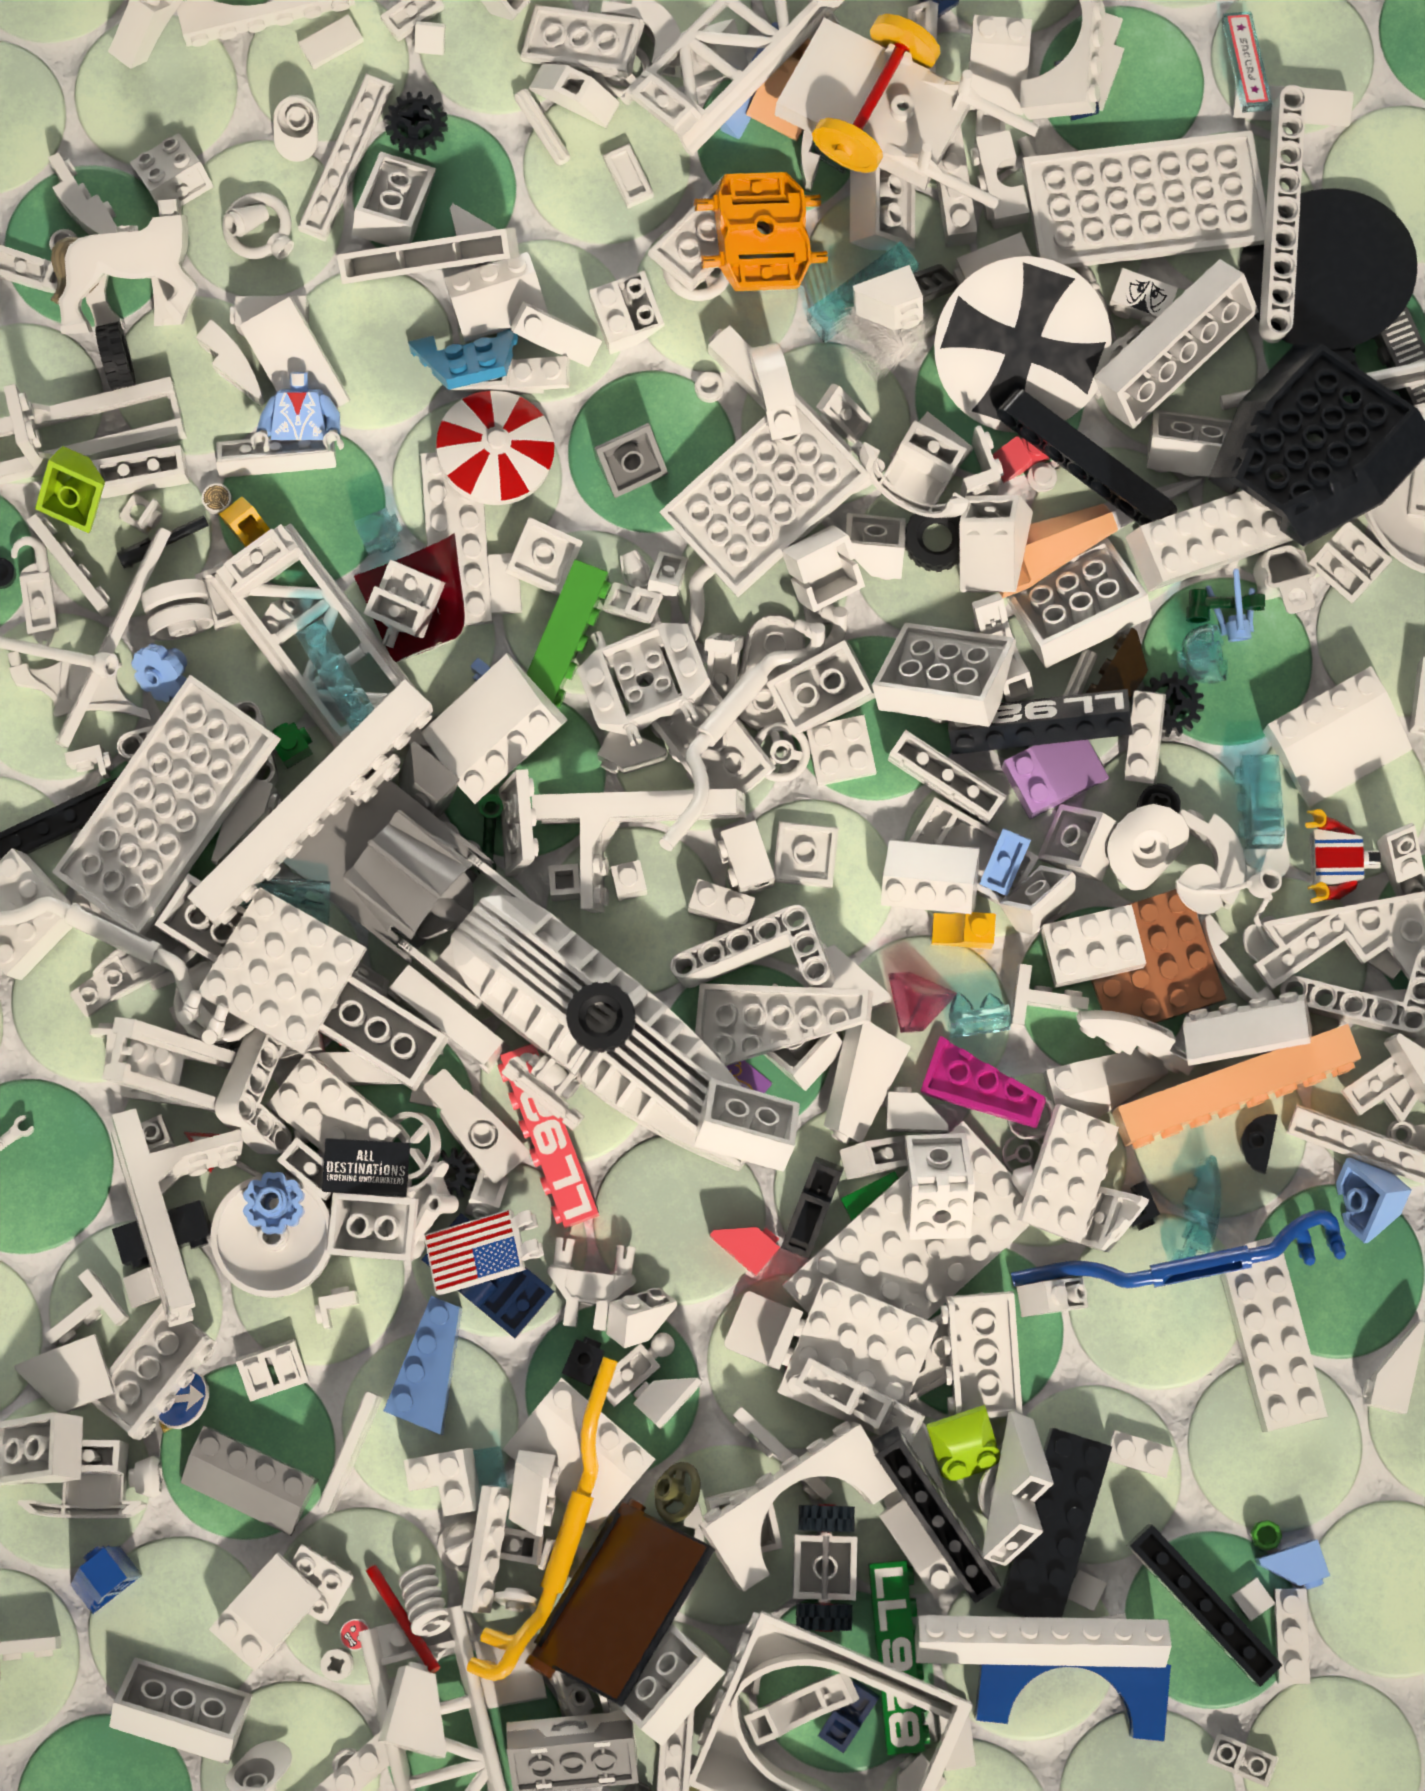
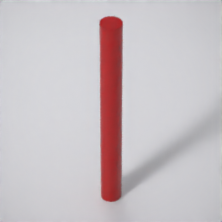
M377 1565L369 1567L366 1570L367 1575L424 1665L428 1666L427 1670L429 1673L437 1672L441 1666L424 1639L412 1633L408 1614Z

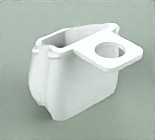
M1283 544L1276 549L1260 552L1253 570L1257 594H1264L1265 600L1282 597L1286 612L1289 614L1310 610L1315 606L1310 586L1315 580L1317 569L1309 565L1306 553L1303 550ZM1304 591L1306 594V602L1297 606L1290 602L1289 594Z

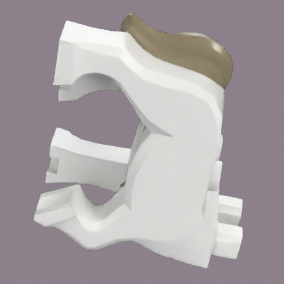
M180 199L158 200L159 217H153L149 225L138 231V226L134 225L116 227L117 233L94 234L81 238L66 237L54 245L51 262L57 277V288L50 301L59 304L61 334L93 332L90 322L81 310V303L84 297L93 314L95 327L119 321L122 329H126L122 318L111 309L107 300L106 289L109 275L126 279L151 278L154 295V326L184 324L189 307L198 291V285L182 267L188 249V218L186 215H182Z

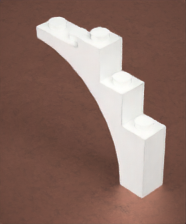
M129 0L108 52L130 69L147 62L163 29L183 0Z

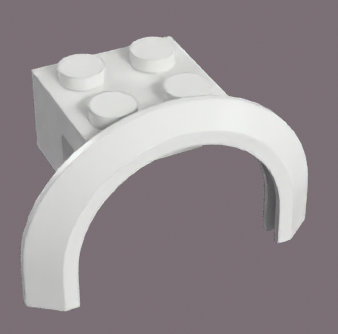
M914 420L902 440L895 457L883 475L877 464L880 450L864 442L860 451L862 466L869 472V479L873 485L898 506L925 517L947 518L963 514L970 500L954 492L949 502L936 505L967 450L959 444Z
M82 1440L81 1479L63 1482L62 1505L43 1503L36 1500H18V1504L30 1514L59 1518H129L147 1507V1503L143 1501H126L129 1444L121 1440Z

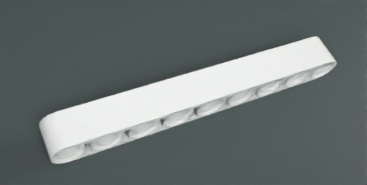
M1296 85L1284 87L1272 106L1259 323L1260 335L1268 343L1281 341L1291 330L1294 317L1306 109L1305 92ZM1284 99L1292 101L1294 107L1287 105ZM1283 126L1291 129L1292 134L1286 133L1283 130ZM1281 154L1287 155L1291 162L1283 160ZM1279 182L1286 183L1289 190L1283 189ZM1278 210L1286 212L1288 218L1281 217ZM1276 237L1282 238L1286 246L1278 244ZM1274 265L1283 268L1285 274H1279L1275 270ZM1272 293L1280 295L1283 302H1277L1273 298ZM1271 322H1277L1281 327V331L1275 330Z

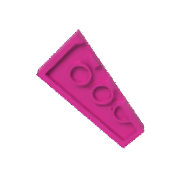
M942 1036L938 1039L920 1090L922 1095L1033 1128H1037L1046 1102L1045 1097L1014 1078L1006 1076L998 1071L997 1068L977 1059L968 1051L960 1049Z

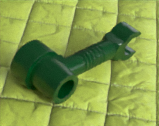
M1192 589L1189 591V607L1186 608V621L1190 623H1205L1210 621V609H1236L1235 597H1207V590ZM1245 595L1242 597V608L1252 611L1265 610V595Z
M488 794L479 802L480 813L484 816L482 853L493 861L492 869L496 871V863L493 860L496 818L503 811V803L497 795ZM494 803L497 809L492 813L487 812L485 809L486 805Z

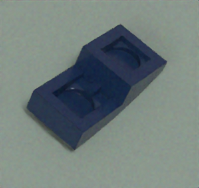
M853 1679L852 1683L860 1699L832 1711L818 1734V1737L842 1753L846 1751L880 1697L856 1679Z

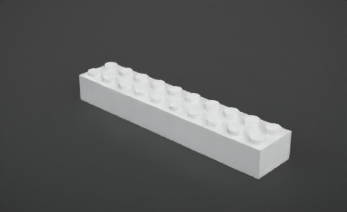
M188 873L154 925L165 934L214 964L246 909L239 905L235 909L237 911L236 915L227 924L221 923L216 927L188 899L187 896L202 882ZM352 976L319 1030L414 1091L417 1090L448 1042L446 1035Z

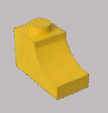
M242 496L219 514L244 547H247L270 530L255 508Z
M972 912L971 914L934 913L931 945L992 949L994 945L996 914Z

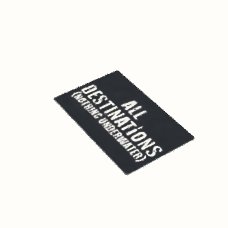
M326 1138L322 1192L406 1197L410 1143Z

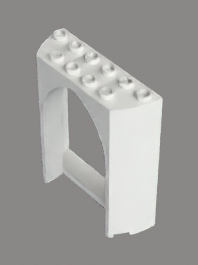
M764 1611L759 1613L753 1612L746 1629L750 1632L749 1634L743 1632L736 1648L737 1651L734 1658L737 1659V1662L731 1660L726 1670L725 1679L722 1684L725 1690L718 1689L712 1703L709 1715L713 1716V1718L706 1717L701 1728L700 1737L697 1744L701 1745L697 1756L691 1755L689 1786L701 1791H825L785 1773L760 1752L746 1730L739 1701V1693L764 1674L785 1667L817 1666L843 1673L948 1719L918 1788V1791L936 1790L971 1711L972 1702Z

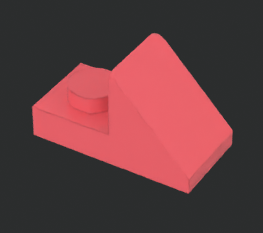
M1019 436L1014 437L992 454L994 459L998 458L1001 462L1004 475L1001 476L1003 483L1030 470L1033 465L1051 459L1024 438L1020 439Z

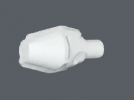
M634 550L620 556L622 578L626 585L631 588L637 586L647 590L651 571L640 553Z

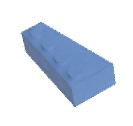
M434 1296L430 1297L383 1410L384 1412L440 1435L444 1434L462 1308Z

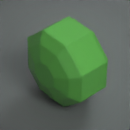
M1270 1520L1255 1523L1250 1532L1253 1545L1263 1551L1277 1548L1282 1539L1279 1525Z

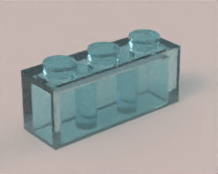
M1242 755L1240 766H1235L1234 771L1235 784H1240L1241 792L1237 793L1236 798L1237 811H1242L1243 819L1239 820V838H1244L1245 849H1281L1285 837L1279 755Z

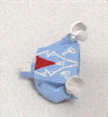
M291 372V389H281L276 395L270 397L260 415L257 433H254L251 437L253 450H255L257 442L264 441V452L269 451L270 443L268 437L270 435L271 440H323V444L329 452L331 450L330 444L333 441H337L339 449H343L344 443L339 436L341 433L340 412L330 397L324 395L322 389H308L307 372Z

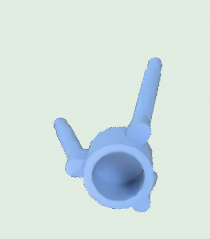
M1237 568L1233 570L1236 615L1229 616L1226 623L1221 609H1214L1220 624L1221 636L1227 635L1228 642L1249 640L1252 638L1251 632H1254V611L1247 610V617L1243 614L1240 576ZM1206 586L1208 596L1216 597L1211 586ZM1250 588L1249 595L1255 594V589Z

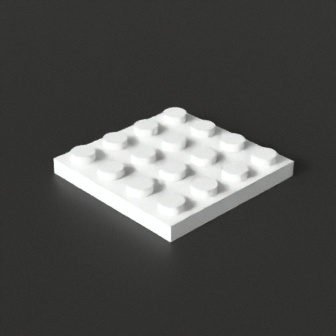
M260 887L198 991L201 992L204 999L217 1006L220 1003L228 1005L229 1013L305 1055L367 948Z
M824 1277L777 1393L849 1423H858L863 1429L882 1436L887 1432L877 1429L852 1414H847L795 1386L808 1358L821 1362L906 1406L939 1324Z

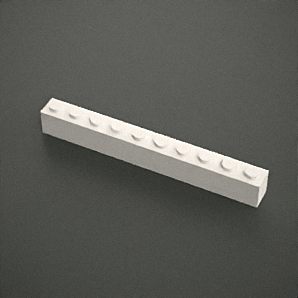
M404 679L187 896L188 899L216 927L221 923L227 924L236 915L237 911L235 909L243 901L249 902L259 891L257 887L265 879L271 880L280 871L281 867L279 865L287 857L289 859L293 858L303 847L301 843L309 835L311 837L315 836L323 828V821L330 814L336 815L345 806L346 802L344 800L352 792L355 793L367 781L366 778L374 770L377 771L389 759L388 756L395 748L397 750L402 749L411 739L409 734L416 727L421 729L432 718L430 713L433 711L431 703Z

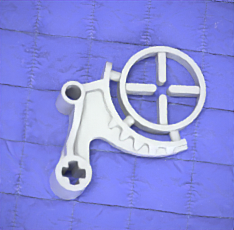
M402 1112L391 1118L403 1128L398 1135L402 1143L418 1144L429 1133L431 1142L428 1159L424 1157L418 1148H410L411 1156L421 1169L415 1173L408 1174L407 1196H389L419 1199L413 1259H417L424 1252V1235L430 1233L434 1221L441 1213L456 1212L459 1202L455 1196L449 1193L443 1178L449 1168L448 1163L443 1160L438 1162L441 1152V1138L437 1126L428 1116L422 1113ZM409 1117L417 1118L423 1123L412 1137L408 1135L400 1122ZM429 1174L421 1183L412 1186V1179H419Z

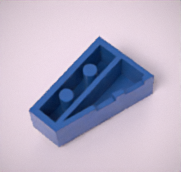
M108 1545L100 1548L97 1546L83 1557L86 1562L79 1567L71 1586L90 1612L94 1614L139 1579L142 1574L121 1546L110 1547Z

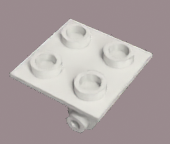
M301 1544L290 1564L324 1594L308 1614L328 1625L355 1577L351 1574L350 1570L347 1572L337 1566L335 1561H329L327 1556L323 1557L311 1550L312 1547H306Z

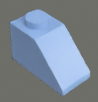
M1314 1539L1255 1558L1256 1565L1295 1585H1305L1306 1589L1323 1585V1578L1330 1576L1319 1542Z

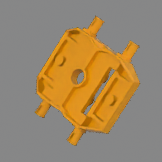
M787 172L724 174L712 198H695L694 200L695 211L712 210L715 212L719 247L718 255L701 256V267H719L734 291L797 289L809 265L814 263L826 264L828 262L827 251L811 252L810 240L805 228L806 207H820V194L804 195L803 188ZM760 221L768 223L771 233L767 235L760 233L757 229V223ZM794 254V257L739 259V255Z

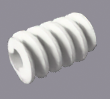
M431 1564L414 1567L405 1572L399 1580L403 1600H405V1608L408 1611V1619L411 1622L412 1633L421 1637L438 1635L451 1624L444 1620L447 1618L448 1612L443 1608L445 1601L440 1597L442 1590L437 1586L439 1579L434 1575L436 1573L435 1566Z

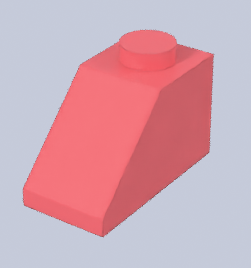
M758 1227L713 1230L710 1234V1238L755 1277L780 1249V1246L776 1244L779 1238L766 1227L763 1231Z

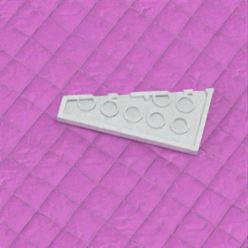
M700 983L695 1034L727 1066L871 1022L873 991L869 989Z

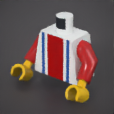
M1321 809L1308 810L1307 813L1313 816L1314 821L1306 822L1305 826L1307 828H1318L1314 829L1310 834L1311 886H1308V890L1312 889V891L1316 892V897L1310 899L1311 903H1316L1322 900H1340L1354 891L1358 883L1364 879V869L1380 868V851H1364L1363 837L1356 835L1353 829L1336 819L1326 816L1325 812Z

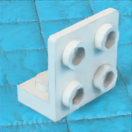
M180 134L165 139L158 146L148 152L141 153L130 162L132 168L150 192L157 207L158 200L180 199L181 206L214 187L200 160Z

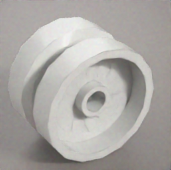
M175 580L157 585L143 592L141 601L144 612L151 615L147 625L152 639L158 641L182 639L204 632L214 625L212 609L209 605L204 604L208 599V594L203 580Z

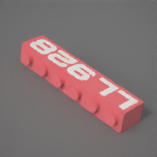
M529 1044L500 1055L502 1063L497 1065L500 1074L512 1059L523 1067L522 1071L526 1072L527 1070L531 1073L533 1067L528 1062L534 1054L539 1056L537 1048ZM501 1074L503 1082L509 1080L503 1074ZM515 1080L510 1081L513 1091L508 1093L513 1109L520 1108L524 1120L518 1122L524 1138L531 1137L534 1148L530 1149L529 1152L535 1167L541 1165L545 1177L540 1178L545 1194H552L556 1205L552 1206L551 1210L556 1223L562 1222L566 1229L599 1216L566 1125L562 1122L563 1118H556L516 1086L517 1082Z

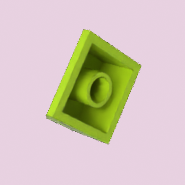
M62 446L48 460L35 509L90 533L105 481L89 457Z

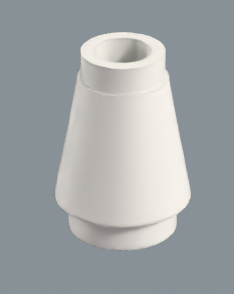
M263 204L230 209L224 215L223 222L226 231L231 236L243 237L267 221L269 215L266 207Z

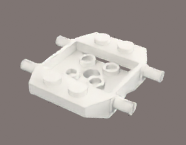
M658 610L652 622L649 623V629L608 646L601 631L596 632L599 642L595 633H592L590 638L593 641L595 651L577 669L599 729L627 735L631 746H637L635 739L639 745L642 743L638 730L648 727L659 717L673 716L683 712L686 722L693 723L689 714L691 713L694 722H696L698 715L694 707L698 705L711 684L688 624L662 623ZM663 646L668 655L672 669L679 684L681 693L677 692L676 686L672 679L668 665L661 650V647ZM612 667H614L630 714L626 715L610 672ZM646 676L654 678L651 685L647 687L639 686L642 678Z

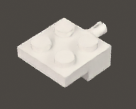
M390 560L380 586H374L363 613L383 622L388 627L382 644L394 648L399 632H406L410 635L424 638L445 582Z

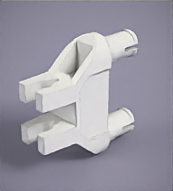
M556 1237L553 1264L547 1267V1273L566 1299L563 1325L576 1328L580 1303L596 1305L593 1329L606 1331L609 1302L618 1300L636 1284L635 1275H632L636 1247L628 1246L626 1258L624 1259L625 1246L616 1245L614 1272H611L609 1275L574 1270L571 1264L575 1240L567 1238L566 1248L563 1251L564 1238Z

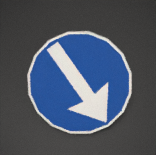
M196 1371L193 1372L195 1376L192 1382L186 1388H180L174 1396L175 1402L166 1413H161L158 1416L159 1421L168 1428L181 1429L190 1426L199 1419L206 1409L209 1399V1385L205 1377Z

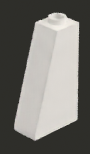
M871 1022L848 1028L845 1031L824 1126L833 1131L832 1137L847 1145L849 1141L862 1143L911 1048Z

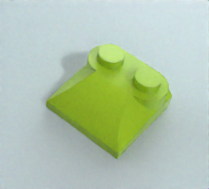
M985 1405L926 1424L940 1474L945 1479L951 1481L960 1480L986 1471L999 1463L1001 1454L996 1444Z

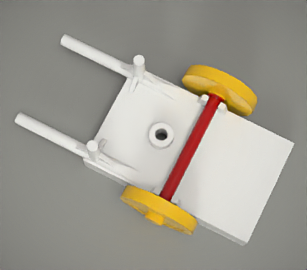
M893 14L879 15L870 29L871 39L873 40L871 41L823 18L776 102L775 116L811 133L813 141L819 150L841 166L864 173L874 172L879 167L923 190L926 189L932 178L995 210L999 204V198L939 169L938 166L971 106L1033 137L1036 136L1040 126L980 97L971 87L972 71L964 70L960 81H951L929 70L941 54L940 46L927 30L912 20Z

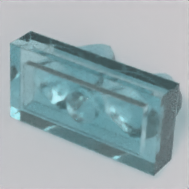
M960 992L953 998L948 1013L950 1038L1010 1030L1011 1014L1009 1004L1004 1005L995 995L988 993L981 1002L980 1009H974L971 1002Z

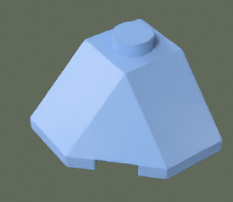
M1346 1158L1336 1181L1338 1195H1343L1346 1212L1342 1213L1344 1225L1363 1243H1369L1401 1215L1412 1190L1392 1172L1353 1158Z

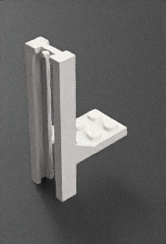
M171 377L52 406L31 403V401H28L26 393H21L16 384L4 386L10 416L0 418V438L15 435L16 443L25 456L0 462V484L45 474L48 460L60 448L42 452L39 448L42 447V442L37 430L38 428L168 397L169 401H171L175 419L65 447L89 457L92 461L186 439L181 409L178 405L177 394Z
M709 789L705 809L697 820L746 819L745 794L737 789ZM694 790L533 795L532 808H535L536 820H542V824H580L581 909L591 913H604V906L609 903V891L607 887H604V875H608L609 864L608 858L604 857V851L620 823L676 821L692 801Z
M115 1017L112 1033L116 1034L111 1062L104 1066L103 1080L122 1085L120 1096L124 1098L195 1107L216 1113L215 1104L218 1097L180 1086L185 1059L207 1062L230 1070L237 1052L216 1045H208L203 1041L136 1019ZM127 1038L131 1039L130 1047H126ZM124 1055H128L126 1063H122Z
M136 1108L113 1114L112 1121L115 1130L111 1131L112 1140L168 1326L172 1327L193 1321L191 1308H195V1301L162 1195L181 1176L187 1174L191 1177L199 1176L206 1173L209 1168L219 1166V1168L223 1169L235 1165L241 1159L243 1146L241 1131L238 1129L149 1153Z

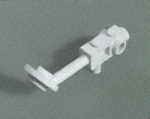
M505 1588V1591L494 1594V1601L504 1605L505 1609L510 1611L522 1612L524 1609H530L533 1614L539 1602L537 1598L530 1596L528 1591L519 1588ZM555 1671L549 1681L555 1688L559 1698V1705L566 1716L592 1714L590 1709L595 1708L588 1689Z

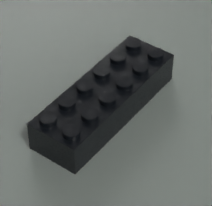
M1056 1428L1049 1429L1043 1451L1054 1484L1034 1502L1043 1533L1009 1563L997 1608L1024 1617L1062 1618L1113 1446Z

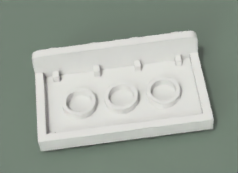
M712 684L709 685L698 705L694 707L698 715L696 722H694L691 713H689L693 723H687L682 712L673 716L659 717L650 725L652 732L658 738L663 739L668 745V752L675 761L681 762L687 770L686 775L693 784V776L686 762V751L697 737V730L723 700ZM738 718L714 746H708L701 755L709 778V789H737L746 795L776 769L775 765Z
M310 1052L304 1055L266 1104L272 1110L271 1113L281 1123L285 1124L287 1122L296 1129L294 1134L305 1143L310 1141L319 1148L317 1153L323 1159L326 1138L393 1142L403 1130V1128Z
M1056 1104L1017 1220L1060 1236L1066 1241L1081 1243L1089 1229L1088 1219L1091 1210L1095 1208L1099 1199L1097 1192L1100 1183L1108 1172L1107 1162L1110 1153L1115 1149L1118 1142L1117 1132L1119 1127L1062 1104Z
M1014 1292L945 1296L946 1305L941 1306L942 1324H947L948 1336H943V1349L945 1355H950V1366L945 1367L946 1384L952 1385V1397H947L949 1416L985 1405L989 1418L1007 1417L1010 1411L1023 1415Z
M161 1303L109 1368L108 1372L115 1394L92 1401L91 1403L124 1429L130 1437L140 1441L142 1437L146 1438L156 1426L155 1421L161 1413H166L175 1402L174 1396L180 1388L184 1389L192 1382L195 1376L193 1372L200 1363L204 1364L210 1359L214 1353L213 1347L217 1342L191 1321L169 1327Z

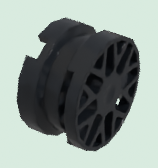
M1157 783L1148 786L1142 792L1137 801L1136 809L1156 804L1169 807L1179 813L1181 800L1179 795L1172 789L1173 787Z

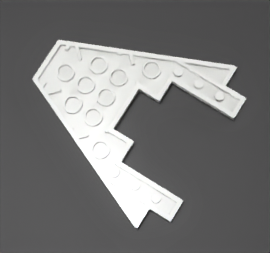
M1425 891L1266 921L1262 924V927L1277 949L1253 966L1268 988L1272 990L1345 940L1361 965L1387 948L1410 981L1416 957L1422 949H1425ZM1425 987L1416 990L1421 997L1420 999H1425ZM1419 1016L1410 1017L1406 1025L1409 1028H1418L1422 1024L1423 1019ZM1425 1036L1413 1040L1414 1043L1425 1049ZM1392 1056L1341 1090L1358 1116L1384 1100L1399 1123L1407 1118L1418 1100Z

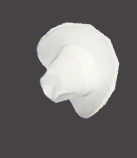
M1150 804L1128 813L1117 824L1109 837L1107 853L1110 868L1119 882L1133 891L1144 890L1166 870L1188 843L1189 827L1183 816L1169 807Z

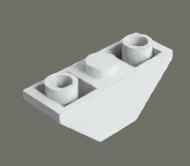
M543 63L529 87L530 91L604 128H607L620 104L594 78L568 65Z
M1410 823L1384 834L1377 841L1381 854L1382 866L1395 895L1402 896L1425 891V871L1415 825Z

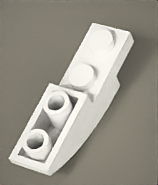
M59 152L48 157L52 169L61 182L52 188L58 201L70 217L89 235L117 233V225L112 219L116 217V214L108 201L103 203L98 194L91 197L84 183L77 184L74 179L77 172L69 159L63 161Z
M567 356L512 359L507 376L451 390L474 393L491 390L505 391L513 394L544 393V389L569 388L570 359Z
M1087 1010L1079 1011L1076 1015L1080 1025L1079 1029L1091 1038H1095L1097 1035L1106 1041L1105 1045L1117 1053L1124 1051L1131 1055L1135 1047L1138 1046V1051L1151 1059L1156 1056L1163 1060V1065L1176 1074L1181 1071L1189 1075L1195 1066H1188L1187 1054L1173 1046L1176 1041L1173 1032L1157 1023L1138 1016L1115 1011Z

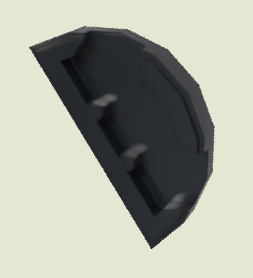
M1265 1114L1255 1118L1245 1127L1240 1138V1150L1245 1161L1253 1170L1264 1175L1268 1166L1278 1114Z

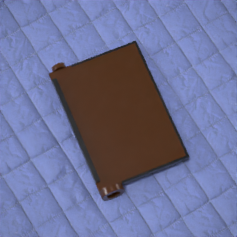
M630 1498L627 1504L622 1502L617 1512L612 1511L534 1641L536 1647L524 1662L527 1666L549 1679L557 1671L621 1707L715 1551L711 1545L644 1513L646 1507Z

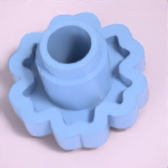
M151 643L146 648H141L133 656L131 665L137 671L134 677L142 690L145 692L151 691L153 698L158 701L169 702L173 699L186 681V678L182 675L187 666L185 655L177 648L166 649L162 645L157 646Z
M282 1172L264 1173L261 1181L252 1180L243 1193L245 1201L248 1202L243 1208V1214L247 1217L251 1226H261L262 1231L268 1235L274 1233L283 1234L287 1225L291 1227L297 1226L300 1218L305 1213L303 1206L300 1205L305 1198V1193L300 1189V1185L296 1180L287 1181L286 1176ZM278 1198L279 1203L277 1207L271 1209L270 1201Z

